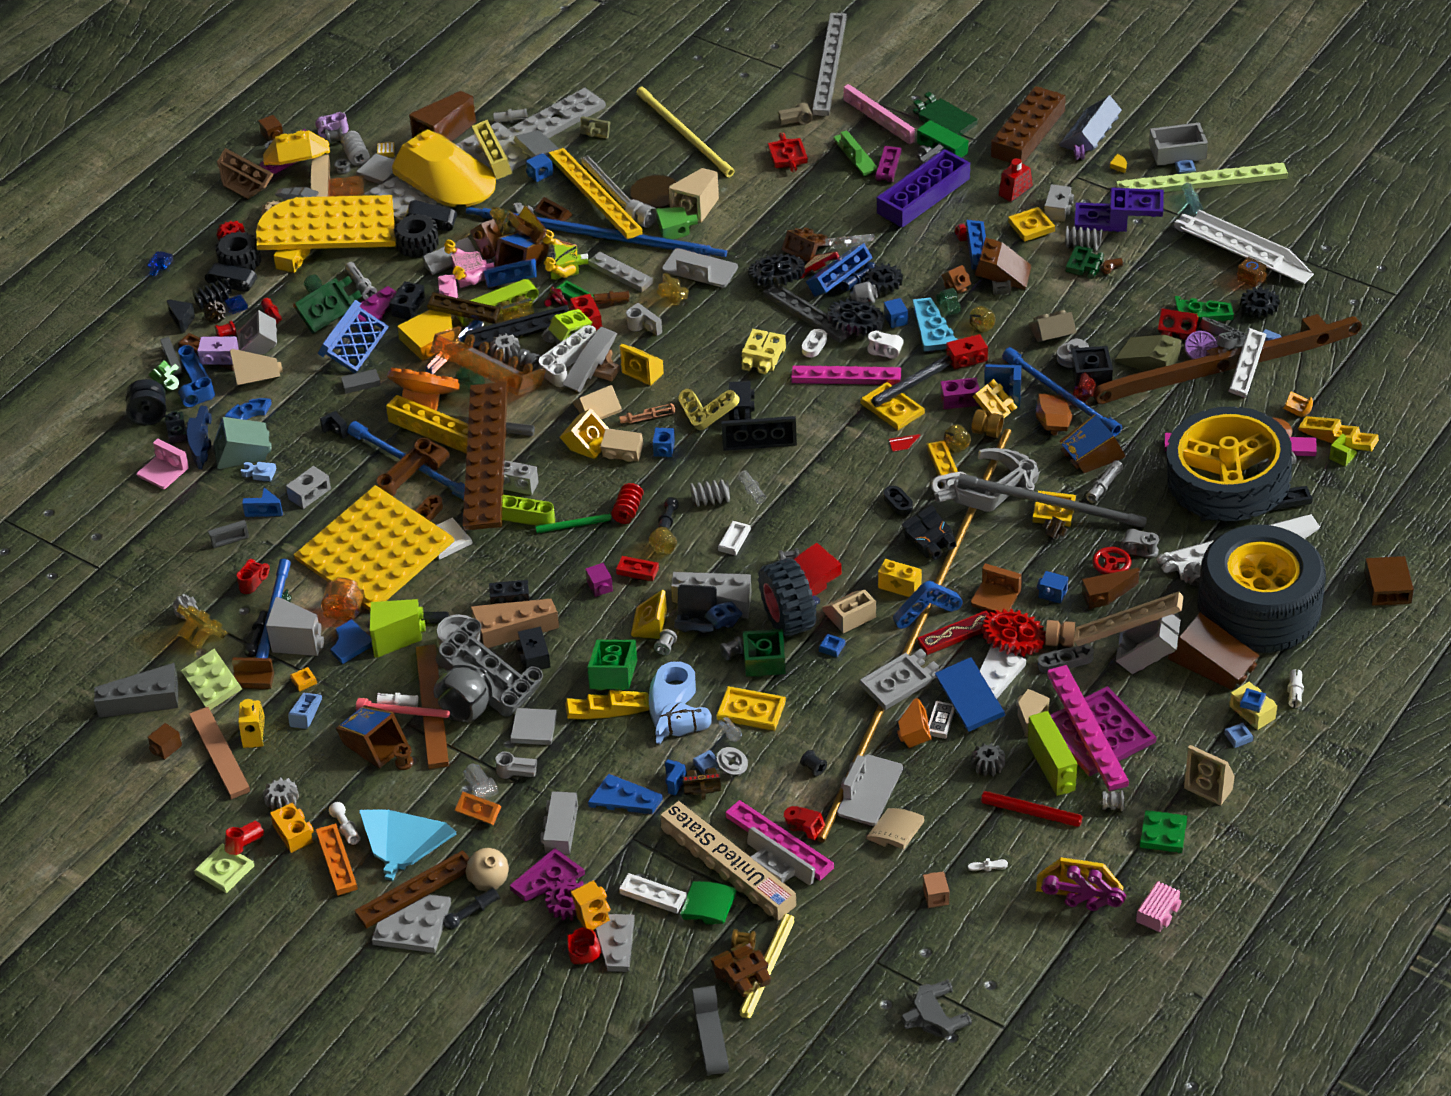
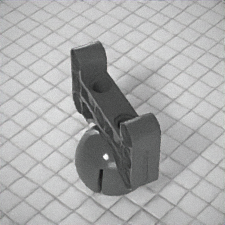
M469 618L464 621L440 645L436 655V663L443 667L446 672L435 683L434 697L438 698V704L443 710L450 711V717L459 722L465 721L466 723L477 719L486 709L488 701L489 705L497 710L500 715L505 717L513 715L516 709L520 708L538 689L543 678L542 671L537 667H529L522 675L480 643L477 639L481 630V623L475 618Z

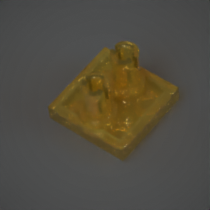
M181 604L176 610L187 619L178 632L179 635L189 640L196 627L199 628L197 634L190 642L199 649H202L210 635L213 634L224 639L227 631L221 628L223 624L215 619L211 620L209 618L210 615L203 610L199 611L191 605L186 607Z

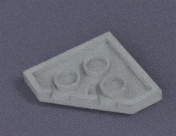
M428 895L378 922L372 938L373 945L435 953L444 927V917L448 914L451 905L450 897Z

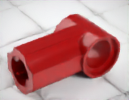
M255 820L241 828H228L225 832V852L230 855L241 854L243 846L263 836L264 830L261 824Z

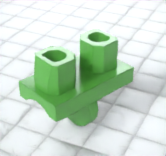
M164 360L148 374L154 381L160 384L163 383L167 390L172 391L178 387V379L171 375L179 368L176 364L170 367Z

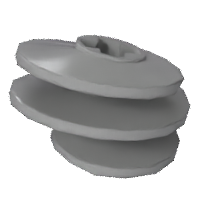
M1077 338L1062 344L1057 349L1058 363L1061 366L1072 368L1071 348L1089 347V345Z

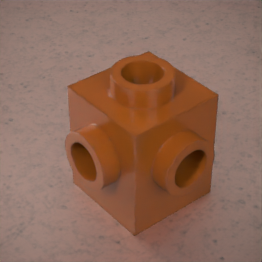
M963 265L941 274L944 286L950 294L953 292L960 294L967 290L966 286L971 284L970 276L965 271Z

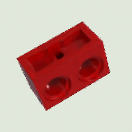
M591 294L570 299L571 306H569V311L579 309L592 321L591 326H594L596 330L602 327L601 313Z
M1162 308L1158 332L1161 335L1170 337L1178 335L1180 339L1186 340L1191 333L1196 331L1198 314ZM1166 320L1174 321L1173 326L1169 328L1165 327L1164 323ZM1186 322L1192 324L1189 330H1183L1182 325Z

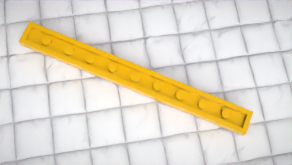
M564 148L549 152V159L626 239L642 235V228Z

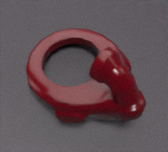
M554 286L551 287L544 305L550 306L552 299L561 306L568 305L566 299L562 296V290L559 288L554 289Z

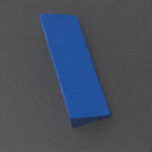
M535 258L484 270L487 287L537 277Z

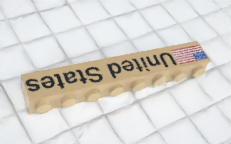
M680 801L661 814V828L666 834H670L676 839L678 844L684 845L689 849L693 856L699 857L704 861L708 868L718 872L723 880H728L733 884L737 891L743 892L748 896L752 903L758 904L763 908L767 915L780 920L783 915L796 907V893Z

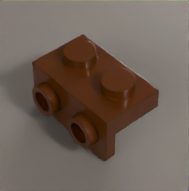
M492 219L470 230L484 259L496 256L498 238L502 237L497 224Z

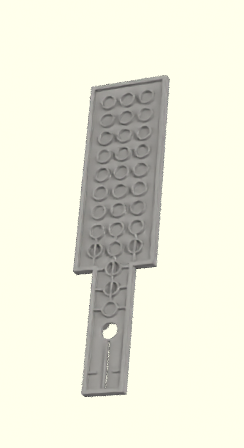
M583 88L509 129L499 122L492 124L491 128L508 159L511 171L526 164V160L532 158L513 141L515 135L540 130L547 138H550L578 123L582 116L589 117L605 108L606 105L605 101L586 88ZM555 114H560L563 116L562 118H551V116ZM475 134L456 144L491 169ZM397 176L365 193V196L392 195L394 221L396 223L405 217L408 205L412 200L447 207L436 202Z

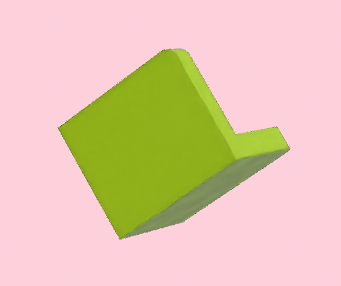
M1341 434L1331 445L1329 459L1346 467L1357 455V451L1345 446L1346 435Z

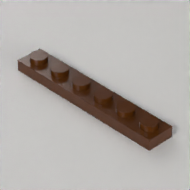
M462 850L354 910L356 917L366 929L466 874V866L470 858Z

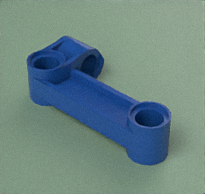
M190 345L182 346L178 350L182 367L192 383L182 386L178 391V395L184 406L193 407L213 399L215 393L211 379L204 370L194 348Z

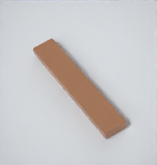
M209 707L190 713V718L230 798L233 799L249 793L250 787Z

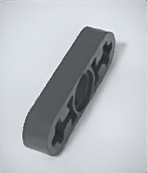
M170 338L160 339L162 350L170 367L174 364L179 367L173 375L182 374L181 366Z
M1084 644L1042 654L1038 658V669L1042 673H1048L1049 669L1067 665L1069 669L1089 664L1093 661L1094 650L1091 646ZM1069 657L1071 658V660L1063 661L1061 660V658Z

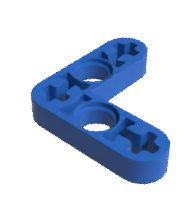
M926 581L893 615V621L898 628L903 629L908 627L930 603L952 612L958 610L962 606L963 601L958 593L932 581Z

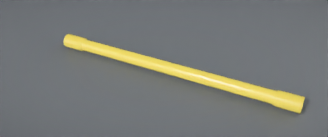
M644 87L637 89L636 94L643 101L647 102L688 139L727 177L733 176L735 170L727 162L716 155L652 97Z

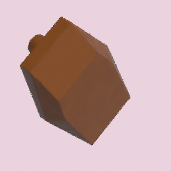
M1038 395L1035 416L1046 430H1051L1052 435H1058L1059 431H1068L1072 420V413L1067 400L1060 395Z

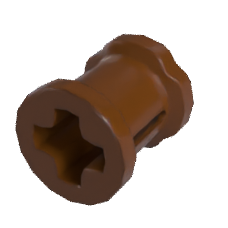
M398 744L393 750L396 757L395 765L400 770H408L414 763L413 758L410 756L412 750L408 744Z

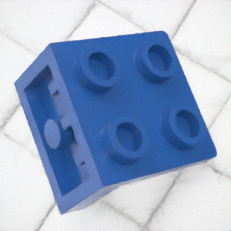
M986 364L984 366V386L994 379L1003 386L1004 392L1013 398V403L1020 407L1021 365Z

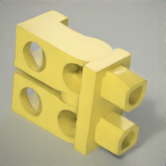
M752 329L742 350V369L749 371L752 367H756L761 374H767L769 370L774 371L780 354L784 353L786 349L785 335L772 332L768 335L767 331ZM756 335H760L762 338L756 340ZM773 339L780 340L778 343H773Z

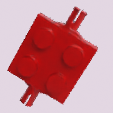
M782 132V134L779 133L778 135L780 140L768 143V149L775 168L789 166L791 172H793V169L796 172V165L808 163V157L801 138L787 139L785 133Z

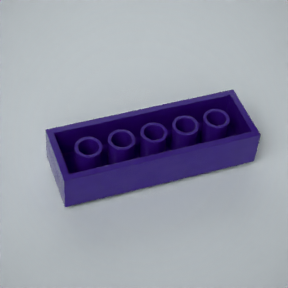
M946 149L942 150L877 197V214L903 228L970 179V162Z

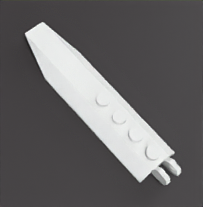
M1198 210L1194 218L1183 214L1174 223V227L1181 232L1185 231L1302 284H1305L1314 275L1288 248L1201 210Z
M1312 514L1271 524V526L1290 530L1304 539L1320 529ZM1214 540L1169 553L1166 552L1159 555L1157 561L1159 565L1163 564L1161 568L1164 573L1179 571L1182 581L1184 580L1182 577L1184 567L1190 562H1199L1201 565L1206 549Z

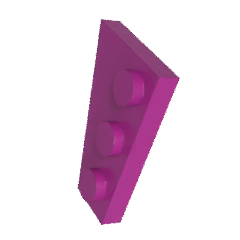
M387 286L361 302L360 308L381 321L384 313L391 310L389 303L397 292ZM360 314L358 315L359 322H367L366 318Z
M554 848L510 885V891L522 900L528 901L550 891V886L556 887V881L564 883V879L567 878L568 882H570L573 878L577 879L584 876L585 870Z

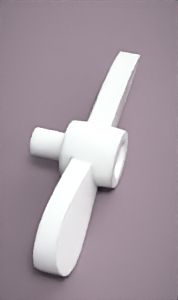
M987 858L984 863H970L968 870L978 871L984 869L987 872L992 869L1002 870L1007 868L1008 862L1003 859L991 862Z

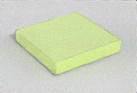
M222 843L194 872L196 876L227 893L254 867V862L242 854L230 855L224 850L225 844Z

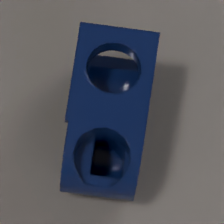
M730 601L712 607L705 617L715 629H719L722 626L731 628L743 613Z

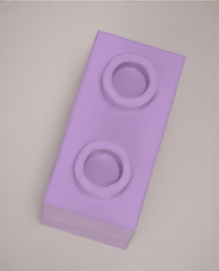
M201 337L198 347L201 364H233L230 349L239 350L237 337Z

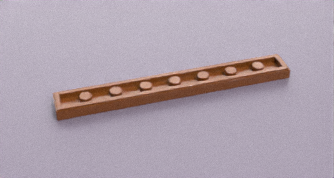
M436 645L416 647L422 708L442 709L438 704V698L434 697L433 692L435 683L439 679L438 664L436 663ZM423 716L429 769L449 766L444 718Z

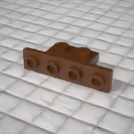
M524 206L518 216L512 212L507 216L511 222L510 225L520 235H528L536 244L545 238L547 229L527 206Z

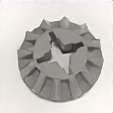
M732 747L721 749L715 760L718 763L717 768H721L723 774L729 773L731 777L733 775L740 776L743 772L745 773L748 767L746 756L740 750ZM735 759L734 764H728L731 760Z

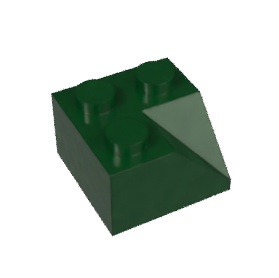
M783 629L743 631L746 677L786 674Z

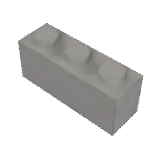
M552 792L551 800H547L546 811L548 816H544L543 826L545 832H541V845H544L545 853H549L556 848L563 854H570L578 810L577 793Z

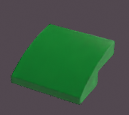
M693 882L680 915L683 920L702 919L705 924H724L737 891L735 888L723 884Z

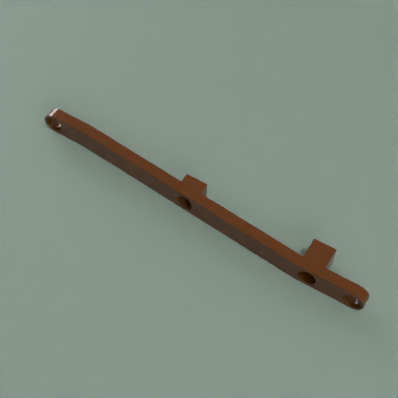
M1318 314L1303 318L1300 333L1264 341L1258 363L1315 349L1354 336L1361 330L1362 323L1354 316L1330 324H1326ZM1217 346L1206 350L1205 357L1125 376L1101 384L1094 389L1093 397L1099 404H1105L1129 395L1236 369L1242 347L1227 351L1224 347Z

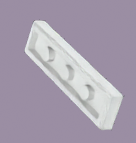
M1251 328L1248 329L1228 392L1246 398L1265 341V333Z

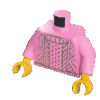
M446 240L444 251L448 254L452 252L454 269L452 273L458 280L460 288L471 284L475 285L485 280L484 270L494 267L493 259L482 260L480 252H464L457 247L454 248L455 243L452 240Z

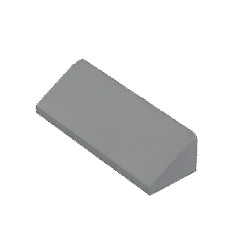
M469 238L455 242L454 248L457 247L464 252H476ZM445 247L423 256L424 266L432 275L453 267L452 252L450 254L444 251Z

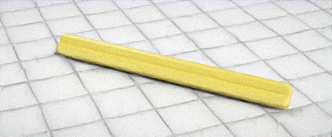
M783 915L764 956V959L769 964V975L793 926L794 917L792 915ZM756 980L752 982L753 992L746 996L740 1008V1016L747 1019L752 1016L764 987L759 986Z

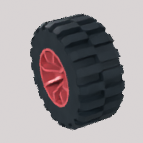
M786 558L763 566L758 572L759 591L764 609L772 626L775 629H783V637H789L813 628L817 618L815 601L809 587V582L800 565L795 560Z

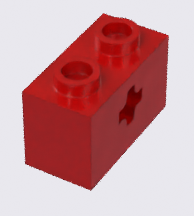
M981 334L946 342V355L952 359L951 365L953 369H958L988 361V346Z

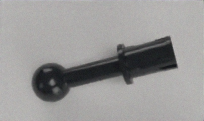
M669 497L664 501V508L666 510L658 518L659 524L656 531L659 536H666L669 527L673 524L672 513L679 507V502L674 497Z
M260 611L257 621L252 625L254 634L251 641L243 648L244 654L249 658L256 657L258 642L263 634L268 611Z
M494 887L479 897L475 896V902L456 914H446L443 921L445 928H457L462 919L480 908L484 911V908L499 900L500 896Z

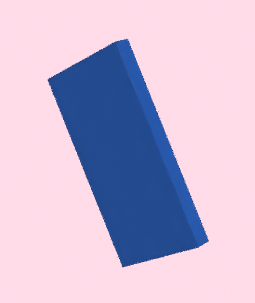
M971 657L935 673L938 682L968 732L1005 716L1003 708Z

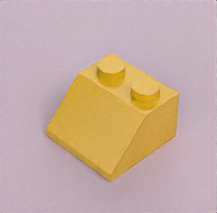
M625 344L620 345L622 373L650 386L664 374L663 360L635 347Z
M590 408L579 414L561 434L560 438L571 451L594 459L601 452L603 436L606 428H609Z

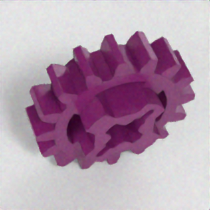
M566 878L564 883L556 881V887L550 886V892H546V907H548L549 913H554V918L561 916L564 921L566 917H569L573 921V916H577L571 892L583 886L584 883L580 881L577 884L574 878L571 882H568Z

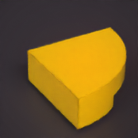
M1117 154L1111 161L1110 168L1125 173L1127 161L1124 157Z

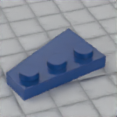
M608 774L588 801V807L596 808V805L606 806L610 810H615L616 807L625 808L628 812L653 814L663 798L660 793Z

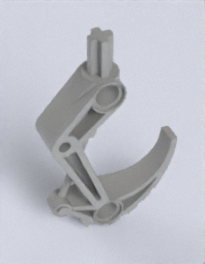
M988 448L979 450L977 456L979 460L993 459L1003 463L1010 469L1011 473L997 483L1034 491V484L1037 482L1040 473L1034 460L1009 449ZM959 478L954 481V484L950 485L949 489L934 493L937 503L952 499L956 503L988 512L993 511L1009 496L980 488L959 485Z

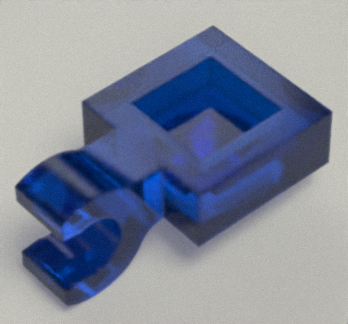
M156 251L147 265L151 268L149 274L156 276L160 269H166L172 262L173 255Z

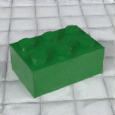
M596 640L588 664L589 689H616L619 691L629 689L637 663L636 640Z

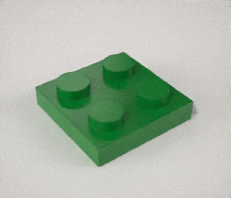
M1145 810L1140 847L1182 853L1187 816Z

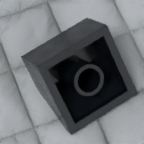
M1108 346L1071 348L1073 379L1076 389L1095 388L1112 381L1113 367Z

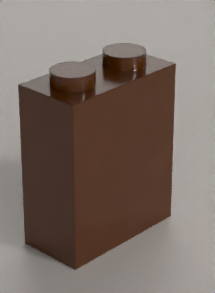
M1405 556L1366 558L1364 575L1372 605L1411 604L1414 588Z

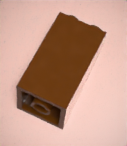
M458 91L409 114L412 139L428 129L452 142L476 123L473 96L463 91Z
M1199 613L1178 638L1177 648L1173 653L1169 654L1168 659L1233 690L1237 684L1241 686L1248 677L1246 676L1247 672L1251 674L1258 665L1255 661L1259 655Z

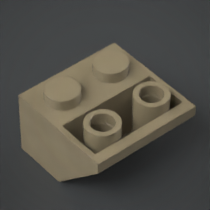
M1065 310L1051 313L1050 317L1048 314L1034 317L1033 321L1028 323L1037 342L1076 333L1072 312L1066 313Z

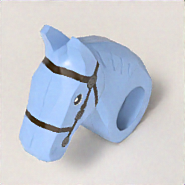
M669 662L662 665L651 682L649 710L656 727V744H661L668 735L680 737L691 732L705 730L711 725V714L707 708H693L685 704L696 693L695 671L686 663ZM675 680L683 681V683L678 685L669 684V682Z

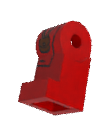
M791 806L783 813L786 824L791 831L800 830L806 832L807 837L815 840L825 827L821 812Z

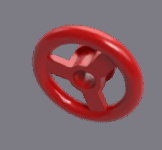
M1105 547L1094 554L1092 563L1099 573L1105 575L1129 570L1131 558L1126 551L1120 548ZM1108 553H1117L1123 557L1116 558L1110 556ZM1100 556L1105 559L1104 568L1098 563ZM1119 564H1125L1121 569H1119Z

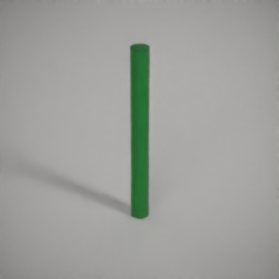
M609 513L535 526L536 533L611 521V515Z

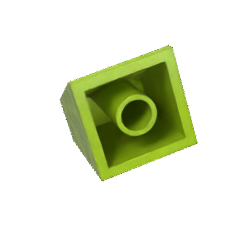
M418 599L371 602L370 635L375 658L422 640V632H426L425 620H421L423 619V607H419Z

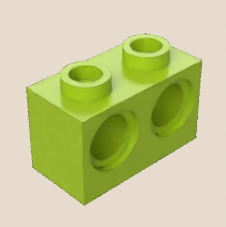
M579 309L555 315L551 319L548 330L562 342L582 327L591 325L592 321Z

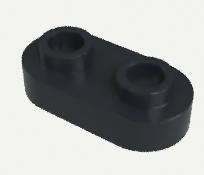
M888 486L885 488L884 500L897 514L908 515L913 511V501L900 487Z

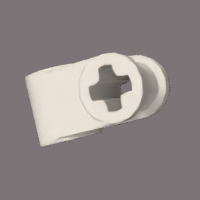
M872 331L868 335L870 344L867 351L872 355L894 359L899 355L903 340L898 335Z

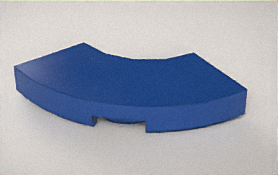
M257 398L248 400V403L240 406L238 404L233 407L224 417L247 420L254 416L266 415L272 404L271 399Z

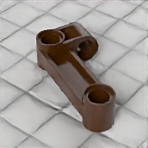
M427 438L418 439L415 442V447L387 473L381 474L377 478L378 487L394 496L397 489L424 463L432 469L438 470L450 458L448 451Z

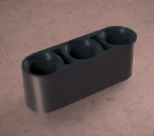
M418 200L410 201L405 217L416 214L427 215V217L435 220L437 229L444 231L453 230L457 218V213L453 209Z
M214 263L206 273L205 280L207 283L215 285L216 281L219 280L222 283V279L226 278L232 290L248 292L257 280V274L250 269Z

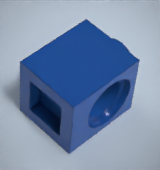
M544 153L526 160V173L536 182L553 175L552 161Z
M655 428L653 438L654 456L672 457L675 443L674 428Z
M1046 571L1043 578H1039L1037 583L1039 598L1061 604L1068 591V577Z

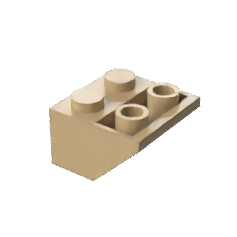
M866 590L854 591L823 606L822 611L842 633H845L876 618V601Z

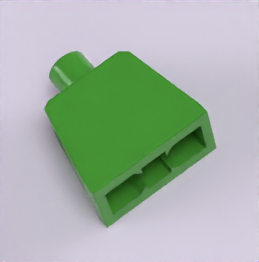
M683 207L656 209L657 223L662 238L674 240L688 236L690 234L689 226L698 224L697 215L687 216Z

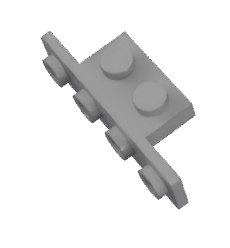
M751 827L749 829L747 844L758 851L751 856L753 860L783 883L793 876H796L808 885L813 883L815 874L813 866L756 828Z

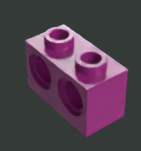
M977 377L940 381V396L944 410L980 406L972 397L980 391Z

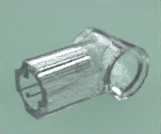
M472 763L463 771L464 777L472 787L474 796L486 800L499 794L495 781L491 777H487L479 764Z

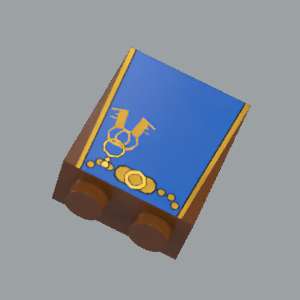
M517 232L499 237L494 267L534 258L537 267L547 257L549 244L544 243L543 240L536 244L528 235L524 234L522 236Z
M1095 414L1059 441L1063 447L1060 450L1066 458L1071 457L1072 460L1070 462L1076 470L1080 468L1083 473L1126 457L1114 435Z
M367 705L361 707L336 728L345 746L377 768H381L395 757L393 750L396 745L401 743L408 744L393 712Z

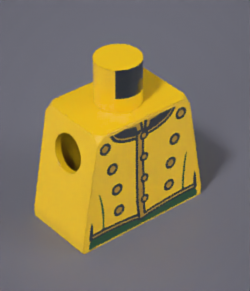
M245 699L240 703L239 729L243 748L262 747L264 743L265 716L261 702ZM250 725L254 726L255 730L252 732H249V730H251Z

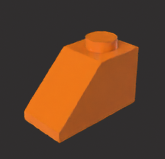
M916 698L898 721L900 728L897 731L901 742L904 741L909 748L931 740L926 709L920 700Z

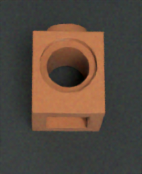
M944 872L923 875V891L928 908L949 905V888Z

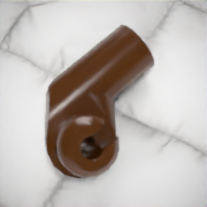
M1122 258L1105 260L1101 266V271L1104 274H1109L1114 268L1122 267Z

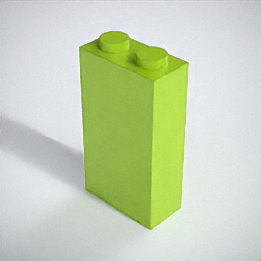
M1045 711L1029 716L1028 745L1056 796L1075 791L1077 762L1049 712Z

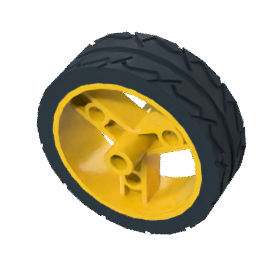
M1217 407L1208 409V411L1203 410L1182 421V424L1178 425L1170 435L1169 445H1167L1168 486L1176 501L1196 515L1201 516V512L1207 515L1204 518L1218 521L1219 519L1222 521L1250 519L1253 516L1256 517L1277 506V503L1281 502L1289 491L1291 485L1289 483L1292 481V442L1283 426L1265 413L1243 407ZM1268 458L1271 465L1254 477L1243 480L1242 471ZM1189 466L1220 474V481L1200 476Z

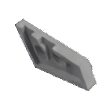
M608 914L610 921L595 928L607 971L629 972L635 922L634 915Z

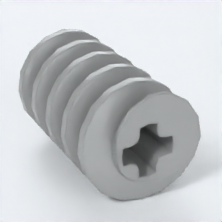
M349 131L343 135L341 145L350 163L354 166L364 165L369 160L370 155L359 133Z
M1067 226L1065 235L1067 248H1070L1071 244H1073L1074 248L1080 244L1082 247L1087 245V248L1094 246V250L1097 251L1101 245L1102 229L1097 234L1095 228L1090 233L1089 228L1083 232L1082 227H1080L1078 232H1076L1074 226L1071 231H1069Z
M720 479L719 485L713 480L711 486L705 481L704 487L698 482L697 488L692 483L690 484L692 503L695 502L697 507L700 506L701 501H703L705 506H707L708 500L711 501L712 505L715 504V499H718L720 504L723 498L726 499L727 503L730 501L728 480L725 484L723 479Z

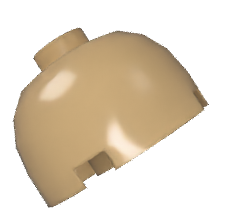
M479 849L468 860L466 866L468 881H471L478 890L487 892L492 887L495 890L498 889L499 886L504 884L508 876L509 866L507 859L503 853L496 849Z

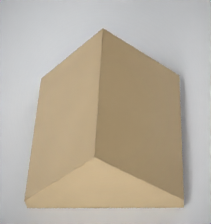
M612 385L573 400L574 406L580 413L591 408L601 420L622 412Z

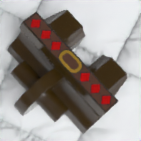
M707 768L705 775H697V771L687 770L685 777H683L684 795L701 794L702 800H706V794L721 791L720 773H717L715 768Z

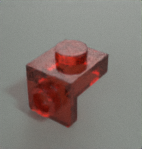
M1086 373L1082 374L1079 385L1074 388L1073 396L1080 401H1087L1093 397L1096 383Z

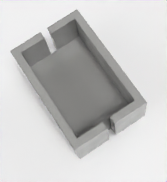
M1200 123L1150 129L1149 147L1157 165L1172 164L1176 161L1184 160L1199 161L1207 159L1208 142L1203 134Z
M1171 614L1120 632L1118 644L1120 647L1117 650L1116 662L1134 674L1139 670H1143L1146 666L1159 661L1162 657L1173 653L1177 648L1180 620Z

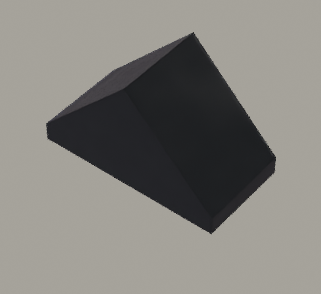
M166 300L170 316L180 332L185 333L195 318L192 303Z

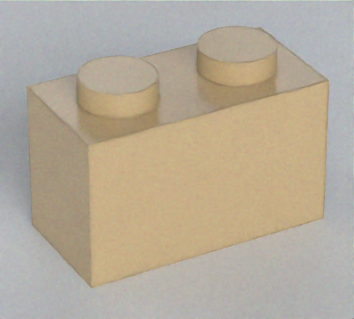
M606 428L601 443L603 457L622 459L628 462H639L644 445L642 433Z

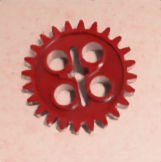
M1004 608L1002 612L995 610V613L990 612L989 616L986 615L985 620H983L981 633L984 634L983 638L987 639V644L993 643L992 648L999 647V652L1005 650L1007 655L1013 652L1015 656L1020 653L1024 657L1026 653L1032 655L1033 652L1038 653L1046 639V631H1043L1044 626H1040V621H1034V616L1029 618L1028 613L1021 614L1020 610L1017 613L1013 609H1010V612H1007Z

